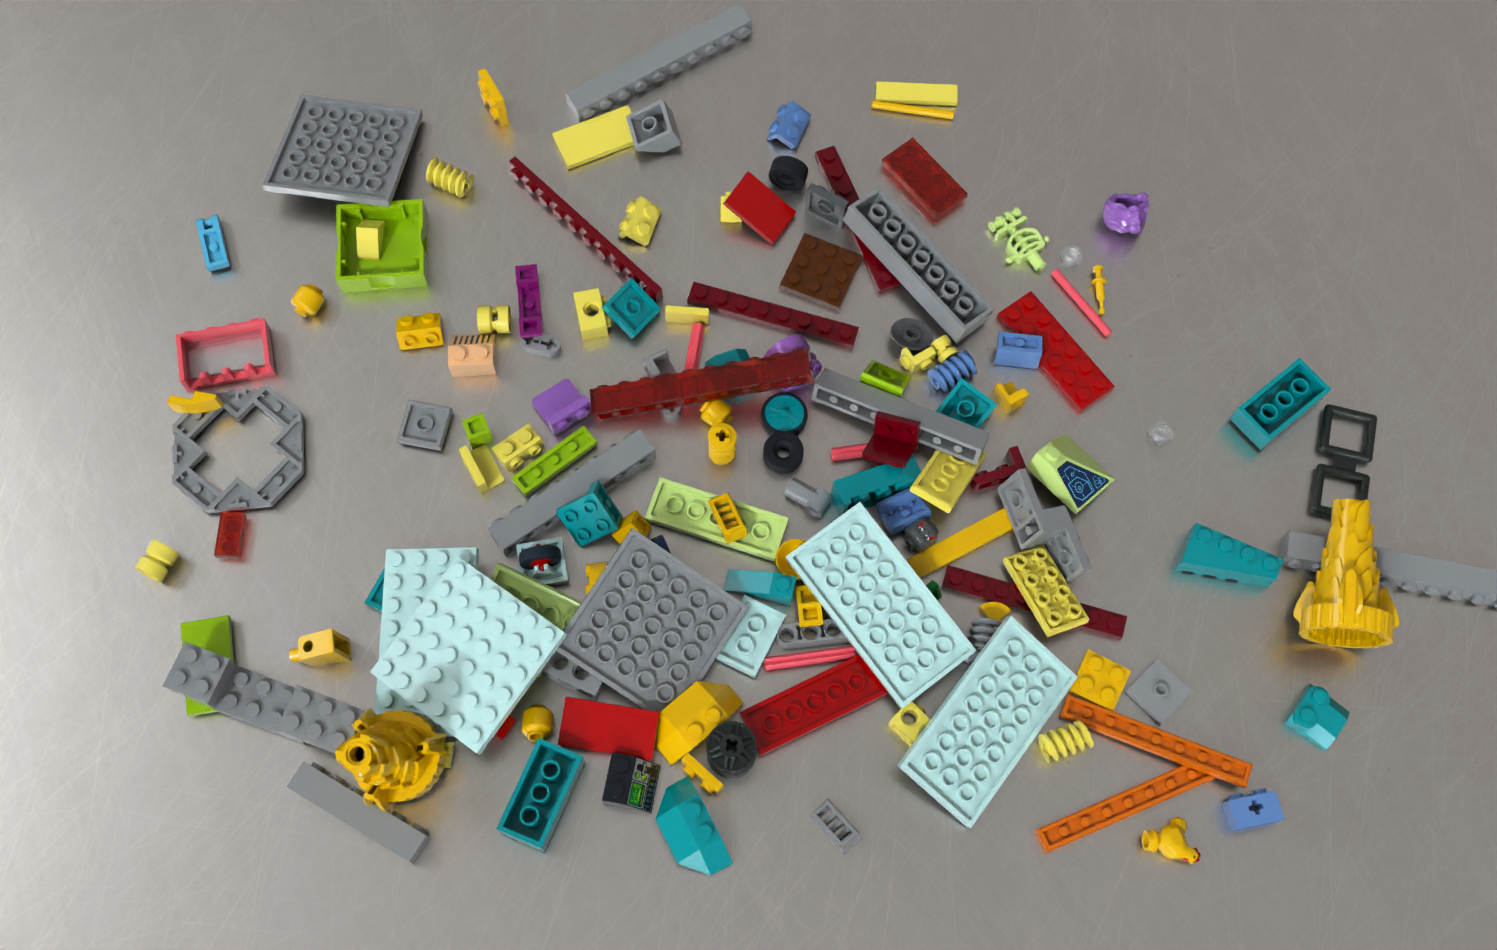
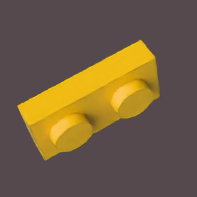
M688 752L681 759L682 770L691 778L696 776L701 781L700 786L708 794L713 792L718 796L724 789V785Z

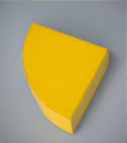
M987 602L979 606V610L986 618L1001 621L1012 612L1009 607L999 602Z

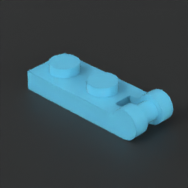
M218 214L212 215L211 218L205 220L203 218L197 219L196 224L206 268L211 272L229 267L230 262Z

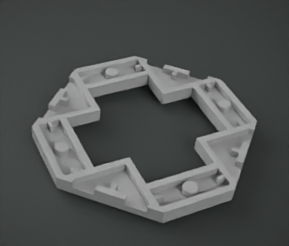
M269 386L259 387V389L247 390L246 388L228 390V392L224 393L205 392L217 395L222 401L223 406L220 409L209 412L184 413L173 424L174 445L172 462L174 464V475H172V484L206 513L273 507L304 475V424L302 412ZM257 406L284 428L270 443V446L285 459L254 490L237 477L220 493L192 470L207 455V452L197 445L193 439L223 409L238 421H241Z

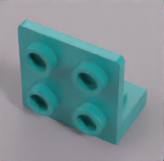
M599 480L590 485L586 495L558 508L556 511L580 547L617 530L623 517Z

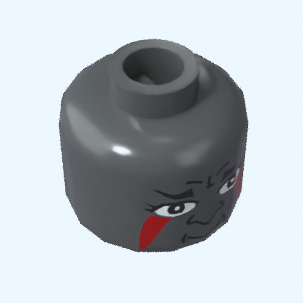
M920 518L905 528L906 538L904 542L910 550L915 549L918 552H924L937 542L939 531L930 519Z

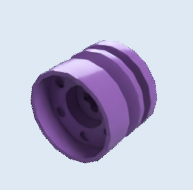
M794 334L780 340L764 356V362L769 370L776 374L775 379L780 383V387L785 392H791L805 386L822 370V364L816 359V355L810 352V346L801 334Z

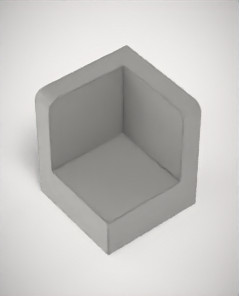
M667 349L643 359L644 370L653 386L661 378L670 379L676 376V370L669 360Z

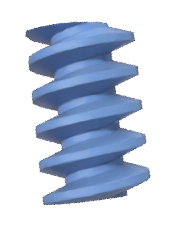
M964 349L963 352H958L956 357L951 356L949 360L943 361L941 365L938 364L934 369H929L927 376L931 385L936 390L941 388L946 392L948 391L947 384L951 388L955 387L954 380L959 382L962 378L961 376L969 379V371L972 375H976V364L971 354Z

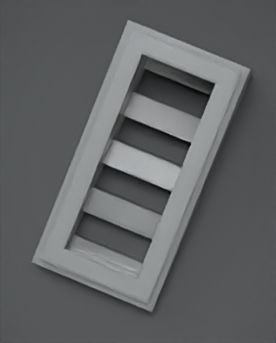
M829 799L810 814L843 854H846L861 841L862 837L859 831ZM831 810L832 813L822 821L820 818ZM837 817L839 820L828 828L827 825ZM844 825L845 828L836 836L834 833ZM849 833H851V835L846 840L841 842L842 839H844Z

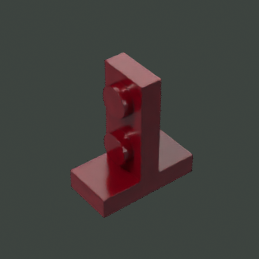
M1018 446L1008 449L1005 456L1008 464L998 466L994 471L987 472V470L976 473L970 483L972 491L976 492L1003 484L1018 469L1026 468Z

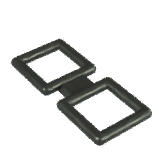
M1327 404L1324 407L1319 450L1323 453L1332 454L1331 466L1326 464H1318L1316 466L1311 511L1313 513L1331 517L1332 508L1321 505L1325 474L1360 482L1358 500H1368L1370 477L1367 474L1355 471L1357 461L1370 463L1373 459L1377 426L1376 415ZM1333 414L1367 422L1364 453L1329 445Z

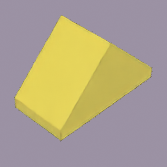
M364 219L356 227L358 259L380 260L386 225L385 221Z

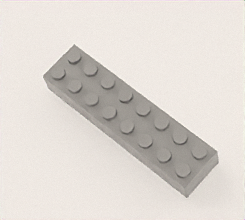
M880 186L848 207L843 221L956 343L988 320L994 311L990 303Z

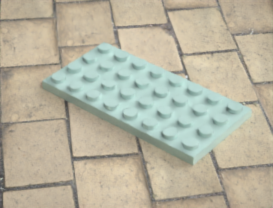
M861 502L857 503L786 556V560L900 708L905 707L977 651Z
M477 547L386 549L379 659L456 556L478 570L479 549ZM377 678L376 715L383 714L389 710L416 712L421 716L427 717L431 723H434L438 728V732L445 733L447 737H454Z
M1006 616L897 766L961 823L971 828L1078 676L1012 616Z

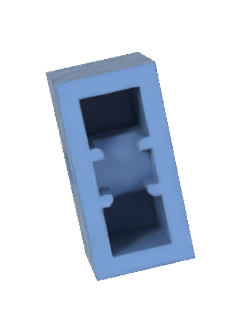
M1266 788L1251 791V796L1244 797L1243 793L1228 796L1229 800L1222 803L1230 833L1274 824L1284 820L1276 791L1267 792ZM1249 806L1251 808L1254 807L1256 812L1250 811Z

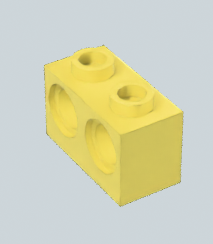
M911 701L900 709L888 725L911 746L931 719L925 715L926 711L919 703ZM911 714L915 718V723H906L903 715Z

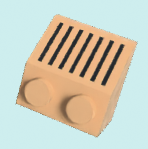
M496 333L452 335L448 345V367L452 377L496 375Z

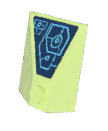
M1067 434L1049 442L1039 450L1026 467L1075 515L1115 480Z

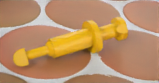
M1102 265L1093 267V273H1095L1096 278L1092 280V284L1096 287L1097 300L1100 303L1099 315L1105 313L1103 304L1105 300L1104 284L1107 282V279L1102 277V270L1104 269Z

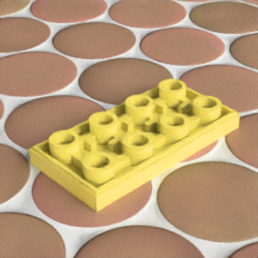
M1044 544L1003 559V564L1047 637L1088 623L1089 617Z

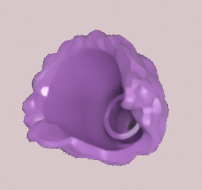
M1145 192L1135 195L1127 193L1112 194L1103 207L1104 222L1108 228L1119 233L1130 232L1137 234L1142 232L1147 218L1146 211L1149 208L1148 194Z

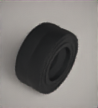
M791 156L776 157L769 171L771 183L780 189L788 191L801 190L808 176L807 165Z
M779 431L769 436L763 448V459L767 467L773 472L788 474L795 471L802 463L804 448L801 440L795 434ZM787 448L790 454L782 458L778 456L777 450Z

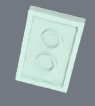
M744 595L741 602L747 605L748 608L715 659L755 678L786 615Z

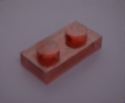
M221 512L214 551L216 558L240 559L246 514L244 512Z

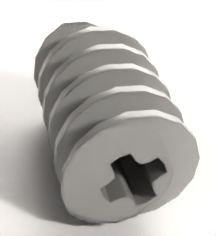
M983 617L972 620L971 624L973 627L970 628L969 633L971 636L968 637V640L977 651L965 659L964 662L969 665L973 663L995 633L996 629L994 627L1000 626V621Z

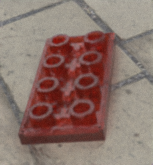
M913 137L881 160V164L935 220L967 198L968 193Z

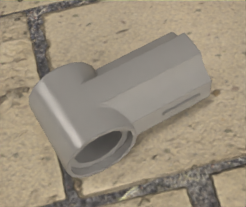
M795 477L790 481L784 493L785 496L803 505L808 513L818 518L822 517L833 499L832 495L822 488L815 489Z

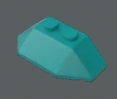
M687 776L666 787L655 820L677 864L710 876L732 865L733 863L723 840L689 777Z

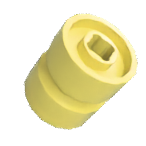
M478 305L477 325L479 334H489L494 330L497 333H511L510 305H497L495 308H492L491 305Z
M152 539L146 549L147 556H141L134 568L147 577L162 583L169 572L167 566H173L179 553L169 546Z

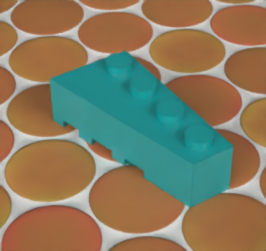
M912 455L905 468L882 464L834 480L830 493L833 497L832 502L839 516L859 502H861L865 509L876 506L878 502L910 488L921 473V470Z
M1195 523L1188 531L1174 571H1188L1196 575L1203 576L1205 574L1216 576L1218 579H1233L1241 583L1268 587L1277 579L1284 559Z

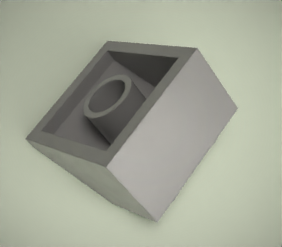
M663 99L626 116L637 151L664 153L682 144L673 112Z

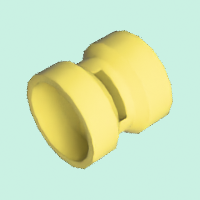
M947 335L937 338L930 345L938 355L940 363L949 360L951 356L956 357V354L959 352L956 347L951 345V340Z

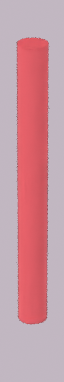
M1055 269L1051 275L1103 335L1108 337L1113 331L1058 269Z

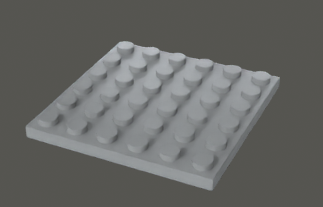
M301 94L264 180V191L390 207L423 117L422 110Z
M631 528L563 629L567 636L556 651L641 708L660 712L692 684L703 679L748 606Z

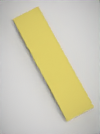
M876 81L875 100L898 104L957 106V85Z

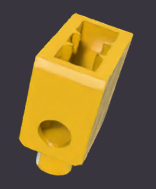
M332 628L301 636L298 639V647L290 648L289 657L292 662L302 661L312 667L350 662V639Z

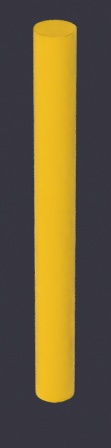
M873 100L872 103L873 109L952 120L954 111L877 100Z

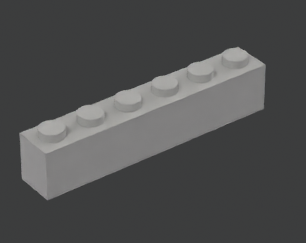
M306 762L302 763L287 785V788L412 864H415L430 840L425 835L427 831L425 828L416 823L413 826L408 825L404 822L406 817L395 810L392 814L382 811L375 801L370 806H367L363 802V794L365 792L355 786L350 790L344 786L345 780L335 774L331 777L324 774L326 769L315 762L311 765Z

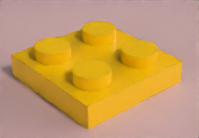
M484 68L478 71L480 80L477 83L482 92L480 96L484 104H489L491 107L489 110L493 119H498L501 126L509 123L504 98Z
M1088 649L1077 670L1076 675L1078 678L1068 692L1087 702L1114 711L1131 670Z

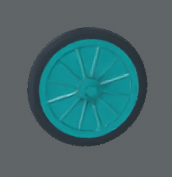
M782 392L770 396L764 402L761 409V418L765 427L772 433L787 431L796 434L805 426L808 411L805 403L798 396Z

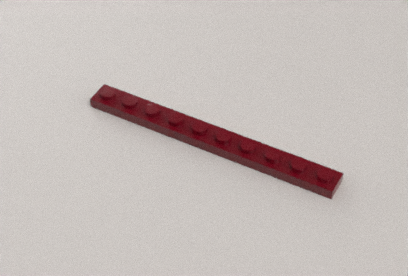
M513 157L509 161L512 177L516 181L520 180L524 183L528 192L531 194L535 193L540 202L545 207L549 206L558 219L566 221L568 227L574 233L578 232L588 246L592 245L597 249V253L604 260L608 259L613 268L618 273L622 272L627 280L632 277L656 304L663 299L662 288L517 157Z

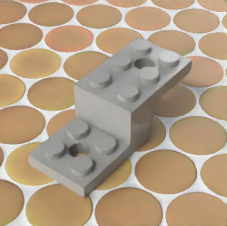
M1026 468L1018 469L997 488L1021 550L1044 544L1068 585L1091 569L1089 559L1084 552L1080 537L1075 530L1066 506L1042 509L1040 499L1036 495Z

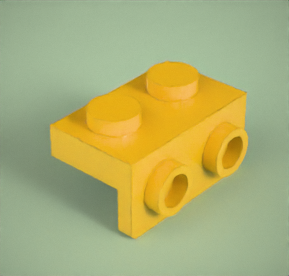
M425 313L418 316L407 315L397 318L396 335L400 350L443 345L441 313Z

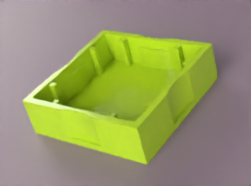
M423 199L392 201L390 207L361 203L336 205V232L338 235L336 281L342 293L428 287L427 210ZM364 219L386 222L380 260L358 259L356 227Z

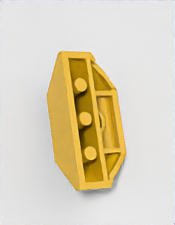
M696 681L660 711L656 748L672 765L705 739L717 725L726 721L743 704L742 700L727 684Z

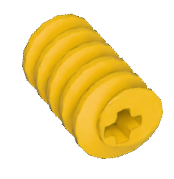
M717 423L708 432V453L710 459L716 464L726 465L735 458L737 435L731 425Z

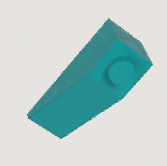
M728 569L723 590L727 593L740 596L746 595L750 598L791 607L797 577L776 572Z

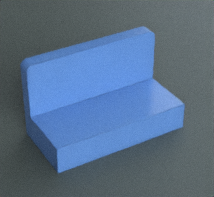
M998 332L997 352L994 359L995 365L1030 369L1038 368L1042 356V336Z

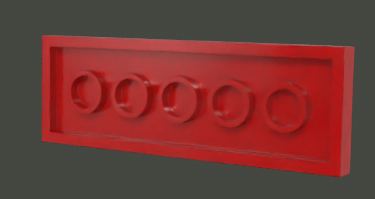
M1032 291L998 313L997 318L1010 333L1042 336V356L1039 367L1079 413L1114 389L1113 383Z
M857 655L741 711L740 716L744 724L752 730L757 740V750L760 756H763L887 695L888 691L862 657Z

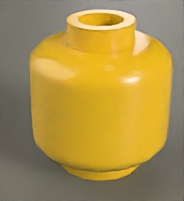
M310 283L300 285L291 299V303L296 307L294 311L304 317L307 314L316 315L325 300L322 295L323 291Z
M719 396L709 397L699 410L702 412L701 419L711 427L717 423L729 424L733 419L730 415L732 406Z
M534 704L523 712L521 731L530 741L537 742L538 738L545 740L546 737L552 734L553 713L550 709L542 704Z

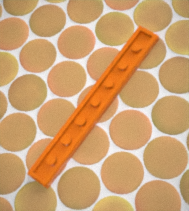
M1067 695L1059 718L1072 723L1079 720L1090 730L1244 789L1247 787L1253 764L1072 695Z
M1182 765L1035 830L1045 853H1048L1209 782L1216 777Z

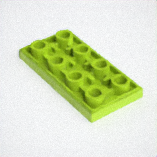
M229 615L180 623L182 646L184 642H188L227 657L234 662L231 619ZM185 696L186 711L189 717L218 712L193 702Z

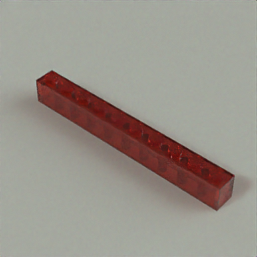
M795 349L790 353H773L768 357L762 358L751 357L741 362L729 361L719 366L707 365L703 369H686L676 374L664 373L654 378L642 377L638 381H621L611 386L599 385L597 388L590 389L591 414L600 422L815 383L812 359L808 349Z

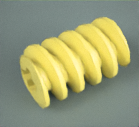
M436 157L428 165L426 172L427 182L434 184L438 188L441 187L451 194H456L460 198L469 193L474 183L473 174L467 178V171L464 170L460 174V168L456 167L453 170L452 164L446 166L445 161L439 162Z
M1076 720L1073 725L1070 723L1066 724L1065 728H1056V732L1049 730L1047 735L1041 733L1038 737L1040 751L1047 763L1050 762L1049 756L1058 761L1059 752L1066 758L1067 749L1073 755L1076 754L1075 746H1078L1081 751L1085 750L1084 743H1087L1090 748L1094 747L1088 728L1079 720Z

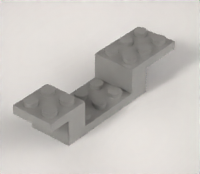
M184 642L163 684L164 688L187 696L193 702L301 744L309 743L332 753L336 752V749L342 742L347 741L357 733L351 724L354 720L360 719L365 712L362 709L297 685L295 688L236 665L227 657L188 642Z

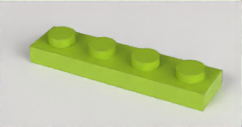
M583 425L511 477L512 481L523 495L527 497L597 446V440Z

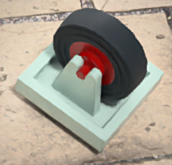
M562 537L516 545L519 571L548 586L569 583Z

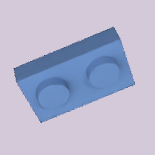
M792 100L786 105L782 104L776 112L778 116L768 129L770 133L767 137L770 141L777 138L790 149H794L797 146L811 117L810 113Z
M910 488L876 504L879 520L891 535L904 530L920 518L927 519L931 517V510L919 496L909 491Z

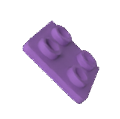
M569 379L560 381L532 399L533 406L554 435L566 430L569 426L592 412L589 399L586 395L581 396Z

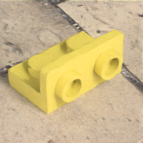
M528 423L492 447V451L505 469L509 471L512 468L516 469L521 466L528 457L539 454L545 446L541 436H538Z

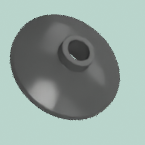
M900 319L891 327L892 339L901 347H907L910 350L925 349L932 344L934 339L932 329L926 323L917 319Z

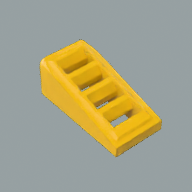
M729 492L708 500V504L726 544L747 536L746 527ZM728 503L727 506L722 507L718 510L716 509V507ZM732 511V513L720 517V515ZM734 519L736 520V521L731 522V523H729V524H727V525H724L725 523L730 522V521H732V520H734Z

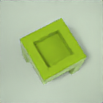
M483 413L461 420L473 450L494 442Z

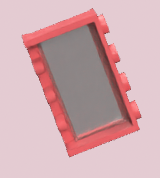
M255 318L246 322L230 323L225 326L208 327L204 330L186 331L183 334H177L179 379L187 392L275 376L270 336L271 330L265 318Z

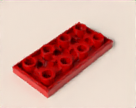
M565 697L558 745L609 754L615 752L636 756L645 760H653L660 712Z

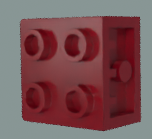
M878 411L875 415L874 434L863 450L862 458L892 465L893 467L905 468L919 444L921 422Z

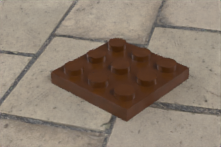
M804 233L784 274L779 289L839 312L862 262L863 255Z

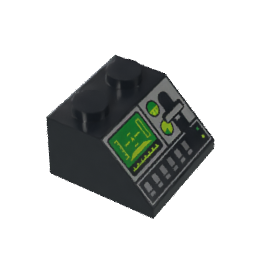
M612 752L602 797L603 804L651 814L661 765L636 756Z

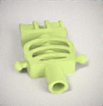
M1015 207L1011 212H1004V218L999 215L995 221L988 222L991 232H995L999 227L1001 228L996 232V240L1008 234L1011 235L1005 248L1006 254L1009 256L1006 259L1007 263L1014 261L1020 265L1028 260L1036 271H1040L1046 266L1047 263L1039 253L1043 251L1045 243L1049 242V237L1044 236L1042 238L1035 228L1018 230L1027 221V217L1025 215L1022 216L1018 207ZM1016 241L1015 246L1012 247L1011 244Z

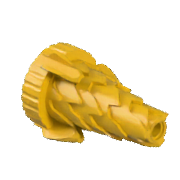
M1335 499L1332 502L1331 528L1326 548L1322 549L1320 571L1317 570L1316 583L1311 581L1307 583L1293 612L1294 618L1300 623V636L1308 641L1342 648H1378L1393 643V630L1399 626V618L1388 589L1384 587L1379 588L1380 568H1376L1377 551L1373 546L1374 525H1370L1371 502L1367 499L1362 501L1356 499Z
M372 708L365 710L360 719L354 720L351 726L358 732L347 741L342 742L335 752L337 762L342 764L344 769L353 773L355 780L359 782L358 785L366 790L363 794V802L370 806L375 801L382 811H388L390 804H394V802L410 801L413 798L423 796L425 792L431 790L432 786L439 780V776L444 769L446 756H449L450 753L445 752L444 739L447 737L446 734L438 732L436 725L431 723L427 717L405 710H389L383 714L376 715Z

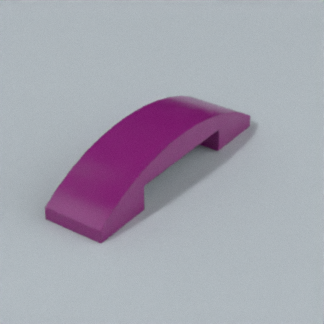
M537 264L515 266L520 338L543 336Z

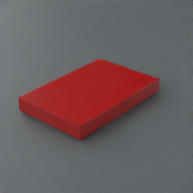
M749 171L745 173L723 202V205L771 245L796 213L794 209Z

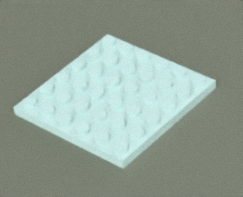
M456 556L370 672L472 751L480 755L567 634L463 559Z

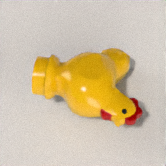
M1181 817L1173 818L1169 825L1163 827L1159 833L1154 829L1143 831L1142 846L1145 851L1156 852L1159 849L1168 859H1182L1190 864L1199 862V857L1201 856L1197 848H1191L1187 844L1184 835L1187 823Z

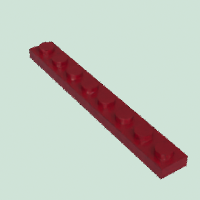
M835 146L816 151L815 158L831 192L835 195H841L849 201L848 207L859 200V196ZM848 227L860 254L863 255V261L878 293L881 294L898 288L899 281Z
M693 282L687 299V304L708 308L715 312L787 332L801 334L802 336L852 350L859 330L857 326Z
M947 565L941 589L986 602H999L1010 609L1034 615L1016 584ZM1080 603L1089 617V621L1076 628L1118 640L1123 638L1127 616Z

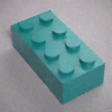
M1299 358L1238 407L1229 419L1262 450L1318 404L1330 392L1331 388Z
M538 738L496 828L498 832L545 852L584 766L585 760L583 756Z

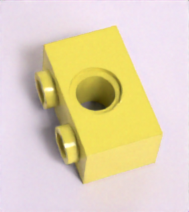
M599 288L573 293L583 341L608 336L607 328L611 327L608 314L604 315V310L601 308L606 303L605 295L600 296ZM591 312H596V313H597V314L594 315V316L588 315V314L591 313Z

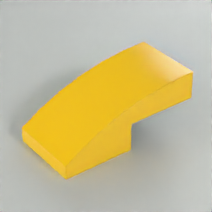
M194 391L192 399L170 395L167 402L172 410L178 413H203L220 409L223 406L222 401L217 395Z
M806 585L795 586L800 627L823 625L822 608L819 601Z

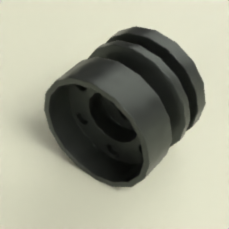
M726 721L717 725L710 732L706 742L707 761L710 768L718 776L727 779H736L746 775L753 767L757 754V740L752 730L745 724L737 721ZM730 743L731 746L736 744V752L732 750L727 751V744Z

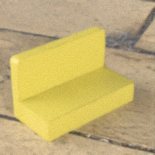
M466 445L458 449L481 494L505 482L486 445H482L472 451H469Z

